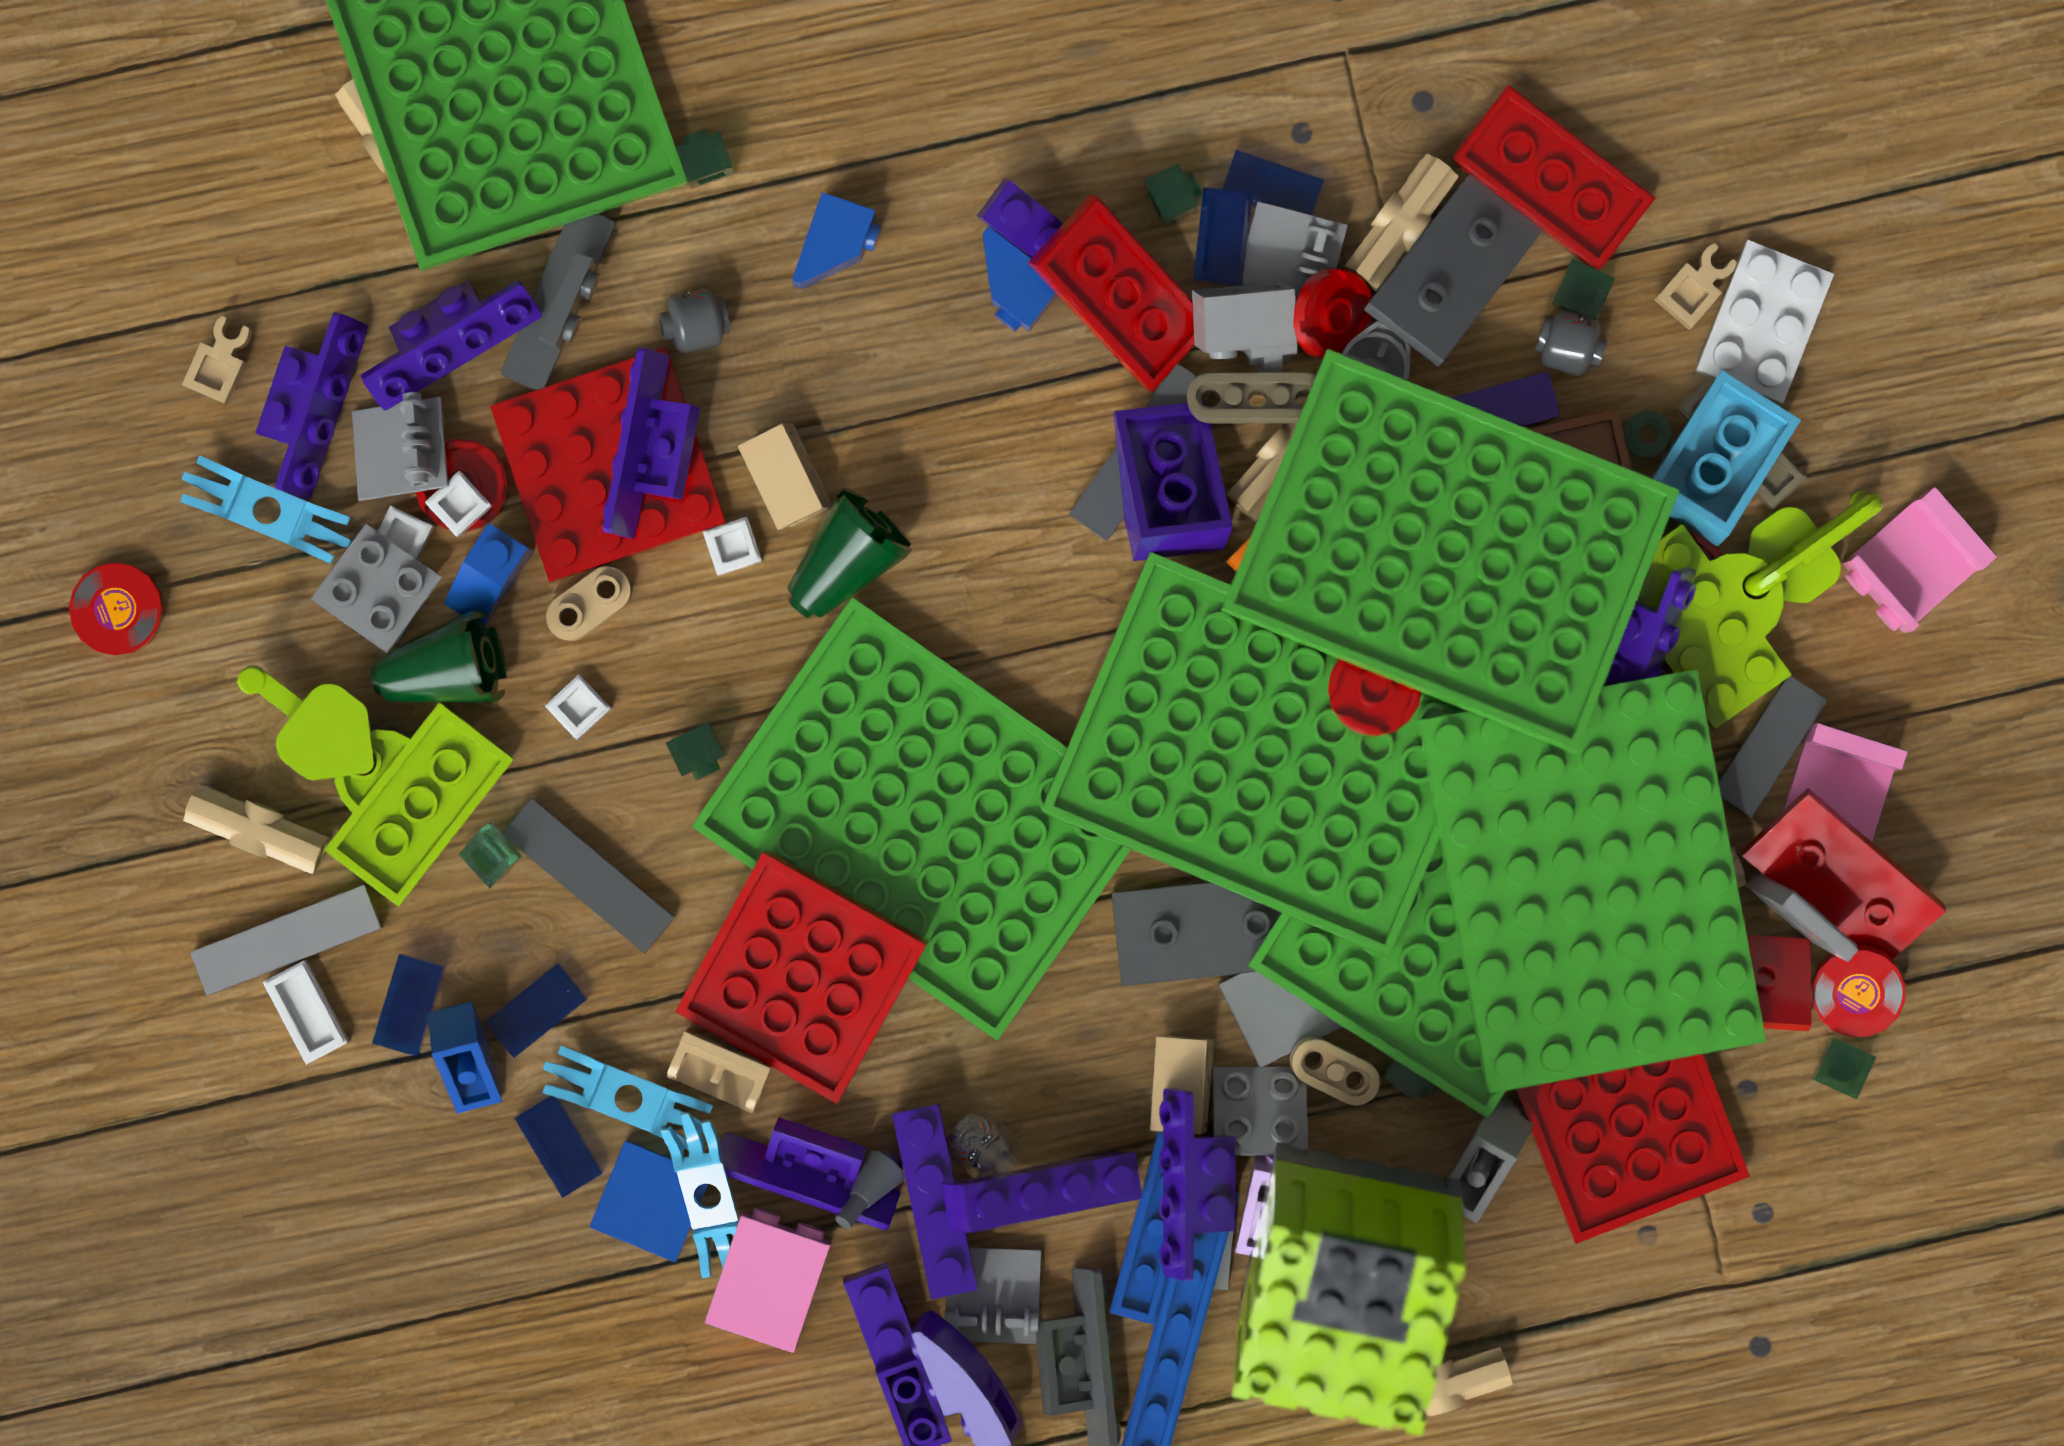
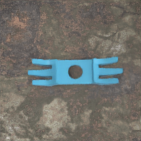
M199 455L196 463L230 479L229 487L184 472L182 480L223 501L221 506L183 494L180 502L282 541L331 564L335 556L303 541L305 534L346 548L352 543L351 540L311 521L313 515H317L348 526L351 517L277 490ZM264 497H272L280 504V516L271 524L259 522L254 514L256 503Z
M562 1045L558 1054L591 1068V1074L547 1061L543 1067L544 1070L584 1088V1091L581 1094L576 1091L546 1084L542 1093L593 1109L663 1138L661 1130L666 1128L667 1122L683 1126L680 1115L686 1112L673 1108L675 1102L709 1114L713 1108V1105L663 1087ZM634 1085L641 1091L643 1100L641 1106L636 1111L625 1112L617 1106L615 1096L621 1086ZM692 1116L700 1132L704 1133L702 1120ZM675 1131L684 1149L688 1150L686 1137Z
M686 1112L681 1113L680 1116L687 1140L689 1157H684V1146L671 1127L662 1129L661 1134L671 1153L674 1172L678 1174L693 1228L692 1236L698 1250L700 1271L703 1279L711 1277L709 1238H713L723 1268L731 1246L730 1234L732 1233L734 1237L739 1217L721 1154V1142L711 1120L702 1121L703 1132L710 1152L705 1153V1142L691 1114ZM708 1183L716 1186L721 1193L720 1202L714 1206L700 1204L694 1194L695 1189L699 1185Z

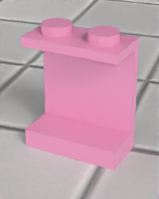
M1933 487L1919 495L1842 564L1849 571L1845 577L1851 586L1862 596L1869 593L1880 606L1876 610L1880 619L1891 630L1896 631L1899 628L1903 633L1914 631L1919 626L1918 621L1970 575L1975 571L1983 570L1997 556L1938 489Z
M1819 723L1812 724L1806 734L1783 811L1809 788L1872 842L1894 770H1902L1907 751Z
M754 1208L752 1214L743 1212L740 1217L705 1323L794 1353L832 1241L823 1238L825 1231L804 1223H798L797 1229L779 1224L781 1216L764 1209Z

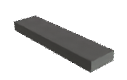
M1177 364L1166 376L1144 408L1188 403L1187 390L1196 376ZM1210 395L1206 396L1203 401L1206 402ZM1117 447L1069 513V516L1106 542L1124 518Z
M534 798L528 801L502 833L510 842L644 954L676 918Z

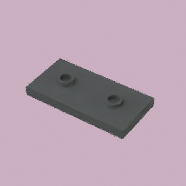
M1469 174L1364 310L1439 367L1543 230Z
M1213 883L1112 893L1121 986L1256 972L1248 967L1282 912Z

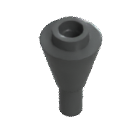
M885 1150L866 1152L851 1190V1197L835 1217L836 1222L840 1226L850 1229L865 1208L872 1206L904 1181V1173L901 1170L902 1164L897 1157Z

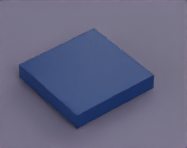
M625 1140L589 1227L676 1263L692 1224L678 1174L674 1172L672 1158ZM708 1183L699 1185L694 1191L695 1198L700 1204Z

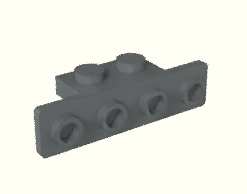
M595 214L564 224L533 296V300L539 307L542 317L518 331L501 370V374L504 377L534 390L547 386L565 342L571 343L578 331L582 317L577 314L584 298L590 299L597 287L600 274L596 270L615 228V223L612 220Z
M1087 1267L1072 1268L1076 1314L1039 1320L1038 1332H1035L1043 1414L1054 1416L1085 1410L1088 1446H1118L1121 1438V1429L1115 1417L1113 1396L1116 1393V1380L1110 1366L1109 1349L1112 1344V1336L1106 1324L1104 1305L1107 1300L1106 1283L1102 1278L1100 1269Z

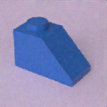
M822 192L792 278L793 285L804 289L861 261L865 249L873 252L882 225L875 223L877 217L875 210Z
M987 227L983 233V243L992 305L998 309L994 316L1015 332L1020 326L1030 332L1056 298L1057 294L1028 264L1031 260L1030 257L990 227Z
M488 523L463 561L444 604L460 615L475 609L484 611L488 617L480 619L486 627L534 551L496 526Z
M473 1001L427 1013L431 1053L457 1114L502 1102L485 1030Z

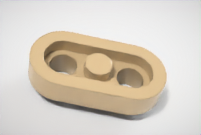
M600 567L588 574L550 603L546 612V622L549 630L556 637L566 641H577L584 638L627 606L632 595V587L628 577L614 567ZM605 581H611L615 585V593L608 599L602 598L599 594V586ZM568 608L574 609L578 616L576 623L571 626H565L561 621L562 612Z
M1318 1036L1305 1037L1299 1040L1291 1050L1290 1066L1294 1074L1302 1082L1342 1102L1354 1106L1363 1105L1371 1101L1379 1090V1074L1368 1060ZM1314 1051L1319 1052V1063L1315 1066H1307L1305 1064L1307 1054ZM1351 1072H1359L1361 1074V1081L1356 1086H1348L1346 1084V1078Z

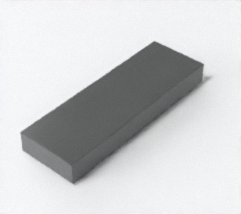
M1792 676L1784 680L1718 779L1721 799L1746 816L1752 817L1828 700Z

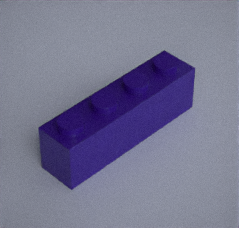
M937 1104L892 1114L931 1300L978 1290L979 1286L967 1232L949 1231L942 1184L956 1182L941 1106Z
M1112 1151L942 1184L949 1231L967 1233L1143 1199L1135 1152Z

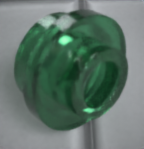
M1642 411L1635 414L1625 426L1624 436L1626 445L1634 454L1640 457L1650 458L1661 454L1671 441L1670 424L1664 416L1654 411ZM1643 426H1649L1654 430L1655 439L1652 443H1645L1640 439L1639 431Z

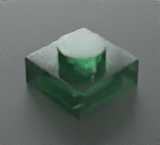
M1572 259L1551 304L1597 320L1615 278Z
M492 822L481 828L458 854L489 889L500 882L522 857Z
M1830 1037L1811 1079L1849 1097L1858 1099L1876 1057Z

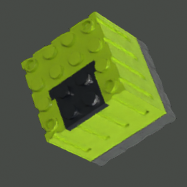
M1276 1142L1273 1167L1270 1169L1263 1197V1210L1259 1214L1253 1241V1252L1250 1253L1244 1278L1243 1293L1240 1295L1238 1304L1232 1397L1249 1400L1250 1396L1262 1398L1263 1403L1293 1410H1296L1297 1406L1310 1408L1313 1414L1344 1420L1345 1416L1358 1418V1423L1390 1430L1392 1426L1405 1428L1406 1433L1422 1436L1426 1423V1408L1429 1409L1437 1380L1436 1366L1440 1367L1447 1341V1324H1451L1458 1297V1281H1462L1465 1270L1462 1180L1445 1177V1179L1433 1177L1432 1174L1400 1167L1399 1169L1385 1167V1164L1357 1158L1351 1160L1341 1158L1338 1154L1309 1148L1303 1150L1293 1148V1145Z

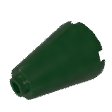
M843 488L836 495L787 586L788 591L792 595L788 599L789 603L795 610L807 618H810L812 614L822 618L907 558L912 551L909 548L911 543L902 530L881 510L876 514L871 509L864 507L868 500L851 489Z
M479 609L467 611L379 656L376 659L375 667L370 672L371 683L375 692L378 695L382 694L388 702H494L500 700L504 696L506 689L498 691V680L507 678L504 651L495 626L490 628L484 626L480 619L488 617L484 611Z

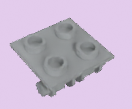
M1257 202L1236 286L1282 281L1295 289L1296 303L1301 288L1312 275L1324 268H1337L1348 225Z
M409 392L403 394L402 402L388 410L375 407L352 411L359 501L449 487L441 397L422 400L421 393Z
M365 524L314 593L311 600L388 653L394 643L399 644L408 631L406 627L442 577Z
M1213 1067V1136L1228 1135L1235 1137V1156H1273L1276 1142L1293 1145V1148L1303 1150L1308 1148L1306 1083L1302 1082L1294 1074L1291 1067Z
M970 1248L979 1288L970 1292L946 1296L945 1320L953 1325L970 1342L1037 1344L1035 1332H1038L1041 1250Z

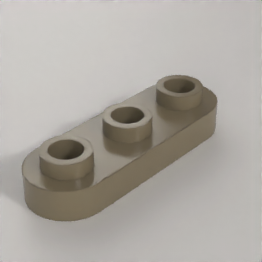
M1206 373L1196 377L1189 385L1187 390L1188 407L1191 414L1204 423H1297L1304 407L1299 406L1296 403V399L1301 395H1309L1316 375L1311 373ZM1208 395H1215L1220 399L1219 403L1214 407H1207L1202 401ZM1254 395H1262L1266 398V403L1261 407H1254L1249 403V400Z

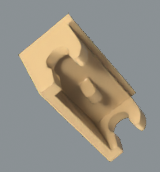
M782 423L738 446L777 530H782L788 526H795L830 508L832 503L793 423Z
M687 1029L683 1033L670 1064L667 1077L753 1114L773 1067L757 1058Z
M1181 1036L1156 1037L1151 1131H1163L1159 1117V1108L1163 1101V1090L1165 1088H1176L1193 1092L1194 1134L1209 1132L1215 1039Z

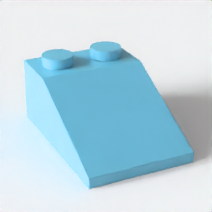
M1721 370L1651 477V479L1680 490L1670 517L1718 547L1733 530L1801 420Z

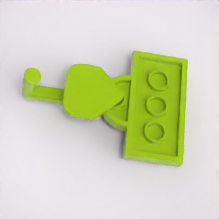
M1865 490L1855 492L1850 498L1849 507L1819 529L1804 511L1794 507L1781 508L1753 528L1748 554L1744 552L1724 553L1708 560L1682 523L1661 537L1637 601L1658 610L1673 570L1684 567L1696 570L1692 582L1696 584L1694 598L1689 607L1681 612L1677 627L1680 628L1679 639L1674 649L1670 653H1666L1664 660L1674 674L1698 669L1706 718L1715 729L1792 675L1765 636L1777 625L1784 608V601L1808 603L1836 583L1840 575L1841 565L1838 556L1831 546L1882 510L1883 500L1879 495ZM1744 591L1751 596H1759V598H1750Z
M251 664L246 666L238 675L237 683L243 692L247 694L259 693L290 717L276 739V750L281 760L308 780L335 778L339 797L352 812L325 847L324 851L398 907L514 760L507 752L441 702L437 704L410 738L396 730L374 729L370 731L366 706L339 685L322 684L317 686L303 700L257 665ZM373 753H374V754H375V757H376V760H377V764H376L375 769H374L371 773H368V772H370V771L372 770V768H373V766H374V764H375V760H374V757H373Z

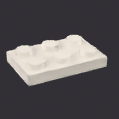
M1747 240L1743 245L1736 268L1732 273L1694 371L1716 379L1720 371L1723 370L1773 403L1783 404L1834 274Z

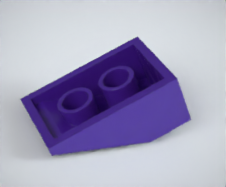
M1188 403L1115 411L1113 416L1124 520L1133 561L1146 560L1150 552L1162 557L1224 550L1233 525L1210 423H1204L1196 419L1191 414Z

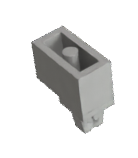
M1281 281L1192 290L1194 344L1205 353H1209V357L1213 359L1237 357V350H1241L1247 356V364L1249 366L1256 365V373H1283V362H1290L1291 354H1297V338L1293 326L1294 288Z
M1504 1097L1497 1104L1489 1118L1483 1116L1448 1175L1449 1178L1462 1180L1463 1216L1475 1223H1478L1510 1171L1534 1125L1527 1120L1522 1107L1514 1104L1513 1100Z

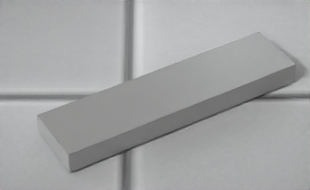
M366 884L190 952L206 996L369 934L383 928Z

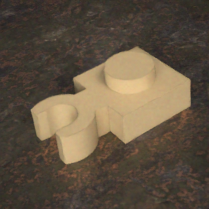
M1715 243L1708 246L1701 253L1699 269L1697 271L1688 263L1684 264L1654 299L1689 330L1722 294L1712 283L1715 280H1722L1729 276L1737 265V262L1732 259L1726 264L1725 268H1714L1710 259L1712 254L1718 249Z
M221 316L217 319L213 328V334L216 339L213 348L200 342L182 385L228 405L246 365V362L235 358L237 350L248 345L252 337V329L243 326L239 336L236 339L230 340L225 334L230 320Z

